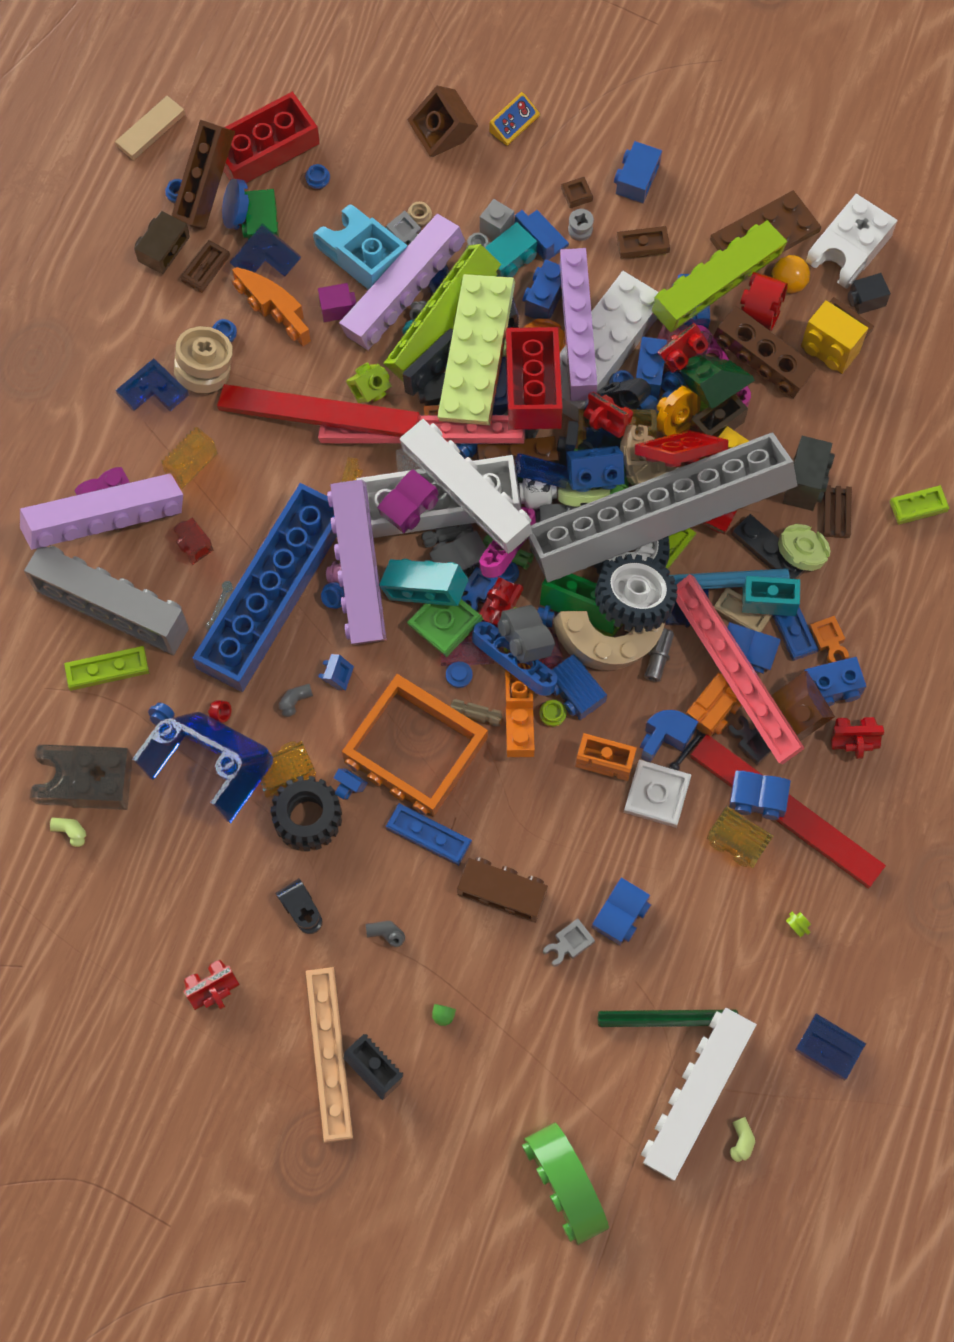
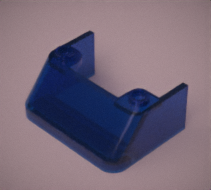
M193 712L159 722L132 759L150 779L154 780L184 737L220 755L216 761L215 770L226 781L210 803L227 822L231 823L273 763V756L264 745L201 712Z

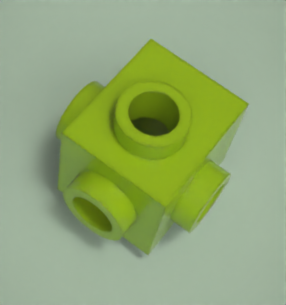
M365 363L355 370L357 374L346 380L358 403H367L371 400L375 402L386 395L385 391L392 387L389 382L388 372L380 364L369 365V363Z

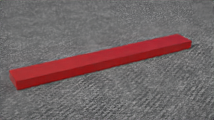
M227 384L223 385L217 403L219 411L402 437L421 418L420 413L414 411Z
M706 734L690 755L693 760L731 788L735 771H747L762 775L708 734ZM790 794L788 795L785 816L779 817L776 821L869 889L886 865Z

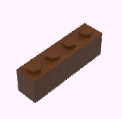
M200 120L172 212L173 217L187 224L206 228L235 131Z

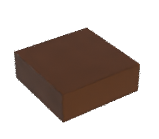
M585 177L561 184V190L569 208L593 201V195Z

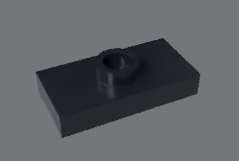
M569 421L564 436H559L557 451L560 452L558 468L567 469L566 452L575 450L579 427L578 422Z

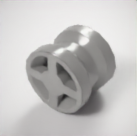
M577 209L570 214L568 232L573 239L583 241L590 238L594 223L591 212L586 209Z

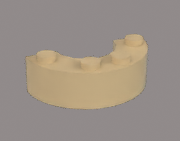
M560 611L553 618L558 639L570 655L574 654L583 665L607 671L628 667L641 659L656 645L665 623H662L659 628L653 627L652 631L648 632L645 631L644 627L641 632H635V627H632L625 636L614 638L604 636L595 630L589 621L587 611Z

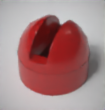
M223 700L213 701L209 705V717L217 722L224 723L228 721L232 711L230 703Z

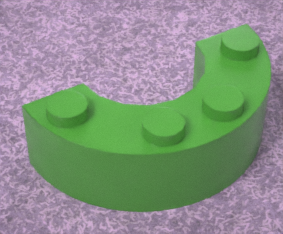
M554 1122L524 1138L526 1143L522 1145V1148L528 1160L534 1159L539 1166L536 1168V1171L543 1185L549 1183L554 1193L550 1196V1199L556 1211H562L566 1224L562 1225L569 1241L575 1240L577 1245H580L608 1230V1221L597 1194L574 1149L558 1124Z

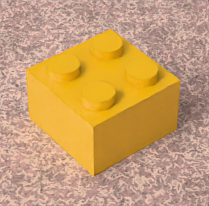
M825 300L808 321L801 347L809 355L816 356L825 362L830 369L837 370L843 374L860 353L868 327Z

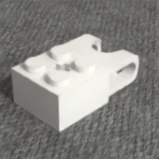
M855 194L811 247L806 263L814 268H817L824 261L838 263L842 269L837 283L847 289L892 237L897 219L858 194Z

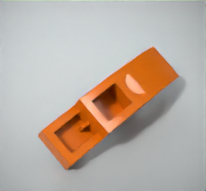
M238 267L232 270L234 276L232 283L235 289L240 294L244 293L248 297V303L255 312L259 310L264 317L271 313L277 323L282 322L288 336L293 341L297 340L302 347L311 342L309 329L302 322V319H304L302 305L291 294L262 275Z
M526 663L517 664L520 668L525 670L531 668ZM505 669L507 757H534L533 690Z

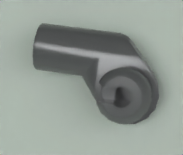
M310 684L286 691L279 702V709L282 710L283 716H293L296 713V703L299 700L313 696Z
M392 921L366 924L367 938L382 936L393 947H400L405 941L404 932Z

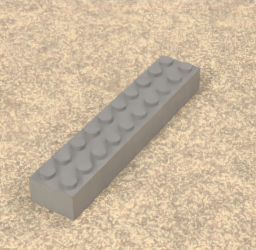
M772 432L531 525L532 534L528 537L531 550L547 582L560 579L563 576L797 486L794 463Z

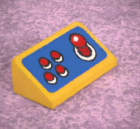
M521 92L490 121L489 132L508 146L540 116V113L528 97Z

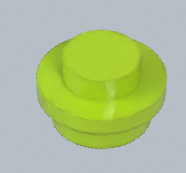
M548 700L540 708V719L547 726H559L566 718V708L560 701Z
M793 911L789 913L790 917L786 922L800 938L804 934L809 935L811 932L808 930V927L811 923L801 912L797 915Z

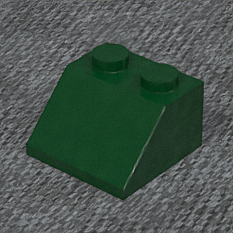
M701 354L689 358L688 364L679 370L687 387L696 393L700 400L711 409L755 381L752 375L732 361Z

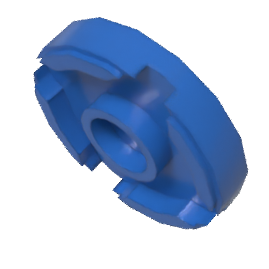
M231 179L226 187L222 204V218L226 228L238 230L240 228L238 224H243L246 219L249 198L244 189L248 188L244 180Z

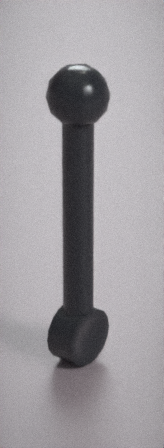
M697 729L696 737L680 757L669 765V768L679 771V765L699 740L703 739L706 735Z

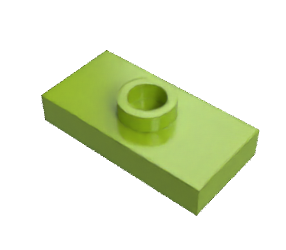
M941 485L897 496L890 500L898 525L946 513L949 510Z

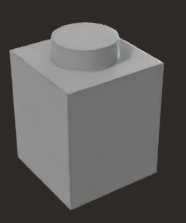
M493 199L480 216V233H483L491 240H495L514 224V210Z

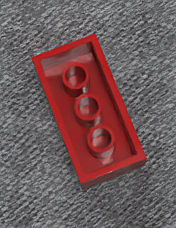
M293 91L225 126V128L235 131L223 171L229 180L239 179L247 183L320 144L318 126Z
M558 327L506 328L508 430L561 429L562 390Z

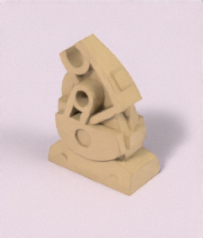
M627 425L620 445L626 467L625 477L632 486L679 468L665 466V462L661 461L649 462L646 461V457L635 455V444L655 439L648 435V427L645 425H638L639 432L637 435L635 434L636 425Z

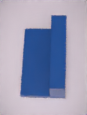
M523 210L515 215L514 224L516 222L519 223L537 240V253L544 261L545 259L550 260L561 249L569 246L568 241L538 210L529 216Z

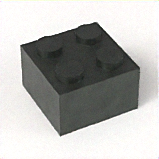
M801 436L793 460L797 486L786 490L783 504L813 511L816 502H822L829 481V471L832 468L835 457L834 453H830L833 443Z

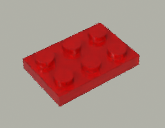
M689 430L635 444V455L646 457V461L649 462L661 461L665 462V466L678 467L681 466L682 462H697L700 457H710L728 450L729 440Z

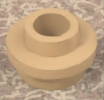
M424 202L413 203L407 211L419 226L428 224L432 218L431 208Z

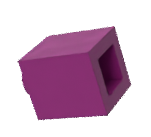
M348 283L318 288L323 322L343 319L356 305L355 293L349 292Z

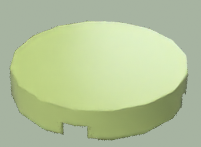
M569 483L558 488V500L565 505L573 507L581 506V503L588 504L610 495V489L602 487L591 488L587 492H578L572 490Z
M802 524L790 525L779 537L778 546L782 556L799 569L808 571L820 569L830 556L829 543L825 537L818 531L817 533L811 531L812 527Z

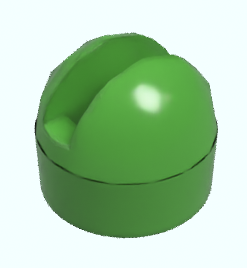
M434 1004L432 1018L436 1024L447 1026L452 1023L456 1009Z

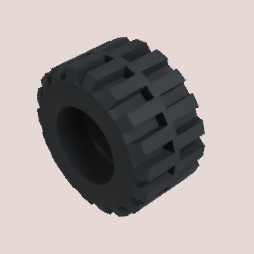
M303 776L297 777V782L293 783L292 779L286 782V788L281 786L277 790L279 795H274L272 799V821L278 836L282 838L286 845L291 844L292 848L299 850V847H303L304 851H310V847L315 846L316 850L322 848V843L325 842L327 845L331 843V837H336L339 832L338 826L342 824L340 802L338 796L335 795L334 789L331 785L328 787L326 781L320 779L317 782L313 776H309L308 780H304ZM303 802L317 803L323 809L320 819L309 826L297 825L290 818L293 809Z

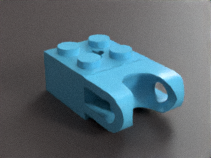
M348 205L341 210L342 223L346 227L345 229L333 231L323 226L313 233L316 247L369 290L408 245L374 218L370 219L353 205Z

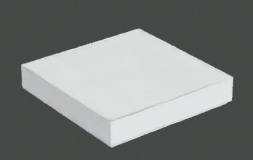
M639 760L624 813L677 828L691 774Z

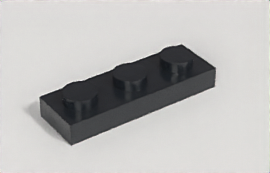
M450 328L402 373L405 393L414 396L437 373L442 371L448 362L453 329Z
M749 514L733 530L732 536L770 569H788L790 579H798L806 571L793 566L785 560L779 550V538L753 515Z

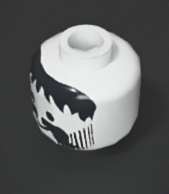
M545 474L525 476L523 483H519L520 504H525V507L528 509H540L542 505L552 504V499L557 498L556 483H551L549 476Z

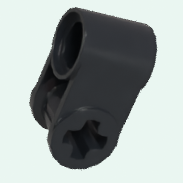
M635 378L610 383L599 390L600 396L607 395L611 397L615 405L620 408L627 407L630 410H636L651 394V387L646 380Z
M300 878L276 892L285 910L292 916L303 933L314 934L320 930L322 917ZM308 914L310 917H312L313 920L310 923H308L304 918Z

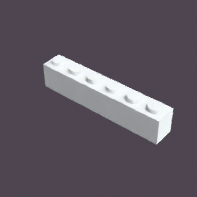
M422 419L400 438L403 451L509 554L532 534L530 517L522 509L518 511L513 506L511 498L505 492L500 494L495 489L496 486L491 478L486 474L482 476L470 458L464 459L459 454L460 450L451 440L447 442L442 437L443 434L434 423L429 425Z
M725 1008L722 1013L718 1011L715 1013L709 1027L713 1028L709 1039L703 1036L695 1052L699 1053L700 1056L695 1064L691 1062L688 1064L682 1078L686 1079L682 1090L676 1088L668 1103L673 1105L668 1116L662 1113L654 1128L659 1131L655 1141L648 1140L641 1153L645 1157L642 1164L675 1181L757 1024L728 1008Z

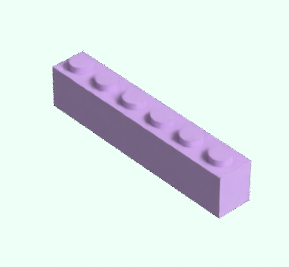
M436 214L339 322L346 336L367 350L377 343L381 335L390 325L396 322L398 316L406 307L412 304L414 298L422 289L429 285L430 280L438 271L445 267L447 261L454 253L461 249L465 239L460 227L441 215Z
M586 248L561 249L560 274L570 401L588 400L589 393L593 391L597 393Z
M165 474L21 508L20 529L31 550L182 513L183 493L172 474Z
M361 479L330 484L331 491L327 493L328 503L330 507L334 508L335 516L331 518V527L333 534L337 533L338 544L334 545L336 559L341 562L342 569L338 571V581L340 587L344 586L345 597L341 598L343 613L348 615V623L345 624L347 640L351 639V644L354 645L386 641L366 482Z

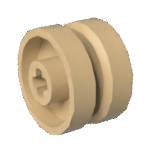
M198 326L183 332L176 342L174 375L177 381L186 389L196 393H210L222 388L230 376L232 344L229 338L221 331L211 327Z

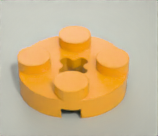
M681 386L670 394L668 398H662L657 405V410L659 411L657 430L665 436L688 431L691 425L689 421L693 415L700 411V397L686 386Z

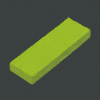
M144 646L64 663L70 691L149 674Z

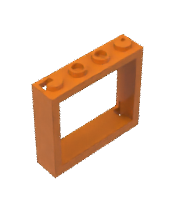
M396 674L342 750L343 760H345L344 763L350 766L351 770L355 772L361 770L368 775L367 779L377 786L383 784L390 789V794L401 801L405 798L413 804L412 807L417 812H422L425 815L428 813L434 817L488 739V730L404 677ZM396 694L471 740L432 798L424 795L356 751Z

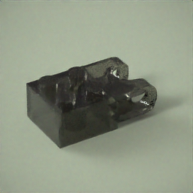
M68 745L36 746L34 756L37 761L42 765L55 767L56 773L54 778L48 783L35 784L31 787L29 796L31 801L40 805L128 810L133 761L128 748ZM100 775H104V776H105V777H100V781H96V778H97L98 776H100Z

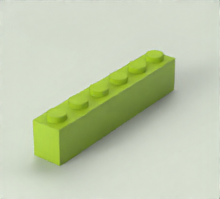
M768 220L760 226L758 224L752 226L744 237L735 238L727 249L715 252L710 261L705 264H698L687 277L683 275L674 282L673 287L668 290L662 289L654 297L655 302L651 311L672 333L751 277L753 272H758L779 257L788 241Z
M481 244L469 245L383 364L403 381L402 373L450 328L454 329L463 275L497 276L496 271L501 266V263Z

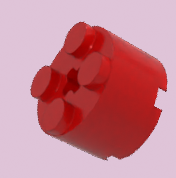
M753 272L749 281L751 288L750 290H744L740 304L744 305V307H741V310L769 331H772L779 318L782 302L784 303L788 283Z

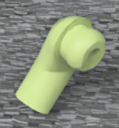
M51 818L50 831L66 832L70 837V844L74 847L84 845L86 831L77 820Z
M743 1117L732 1123L739 1137L736 1146L730 1149V1155L736 1162L747 1160L751 1156L755 1145V1137L746 1117Z

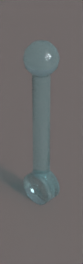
M225 581L222 584V594L210 621H207L205 624V628L208 631L215 622L227 593L233 590L230 581Z

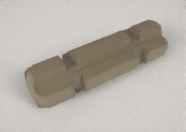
M454 699L451 703L453 709L471 720L482 723L487 721L489 725L497 727L502 722V711L495 709L489 711L487 707L469 702L464 704V701Z

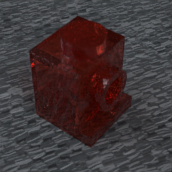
M193 517L187 521H181L174 527V531L178 536V539L175 541L182 552L187 553L189 562L192 565L214 551L211 540Z

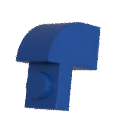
M663 710L654 714L646 724L645 731L648 733L640 745V748L643 749L641 759L651 763L663 742L683 752L696 730L698 721L676 710Z

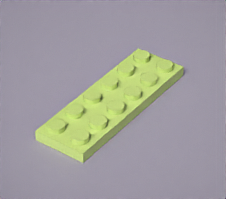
M463 275L438 411L439 421L479 425L491 424L506 338V328L508 327L515 287L514 278Z

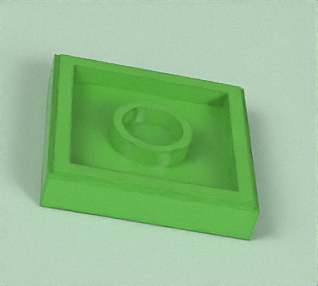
M461 599L458 606L425 603L407 624L445 657H448L483 618L482 615Z

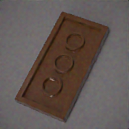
M792 190L711 234L710 241L717 250L724 251L735 238L744 237L752 226L756 224L760 226L768 220L788 241L783 250L784 252L819 233L821 225L795 191Z

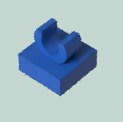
M331 654L329 660L323 661V665L326 666L325 673L319 674L318 677L337 690L346 691L354 666L341 655Z
M339 768L333 777L341 783L336 789L335 795L343 800L345 798L348 799L353 791L363 792L368 784L367 781L346 768Z

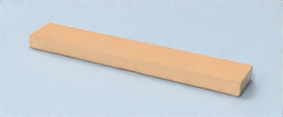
M334 967L307 970L306 979L324 1143L352 1140L353 1131L345 1060L343 1059L344 1051Z

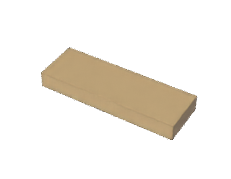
M166 96L115 141L116 147L132 160H135L185 115V110L170 97Z

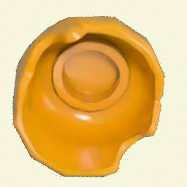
M788 255L780 258L771 271L772 278L788 283L787 293L794 294L802 291L809 283L810 270L808 264L799 256Z

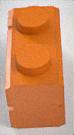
M718 673L688 709L686 715L698 721L696 729L712 737L714 733L718 735L722 733L728 724V721L725 719L730 713L736 715L741 709L742 704L724 676Z
M583 733L575 767L611 777L615 775L618 779L628 781L637 747Z

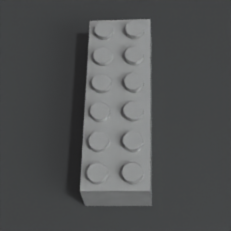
M50 545L49 548H37L24 570L36 592L173 656L189 630L181 609L182 607L171 600L165 602L158 599V596L150 590L144 589L141 591L134 588L130 581L124 578L117 580L100 567L93 569L87 566V563L79 557L73 556V558L65 556L64 552L55 546Z

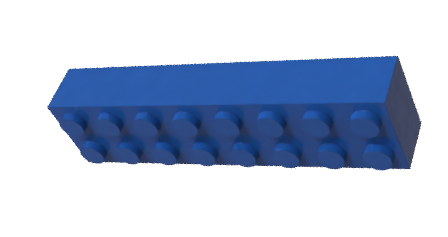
M299 483L192 657L196 669L241 692L245 690L337 537V533L333 534L331 518L335 516L334 508L329 506L328 496Z

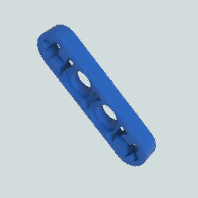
M479 622L474 626L471 639L478 648L535 693L547 696L555 691L558 678L551 669L538 659L525 662L531 667L530 669L520 668L517 664L521 662L512 653L504 654L499 652L498 648L500 647L510 650V643L500 634L496 626L489 622Z

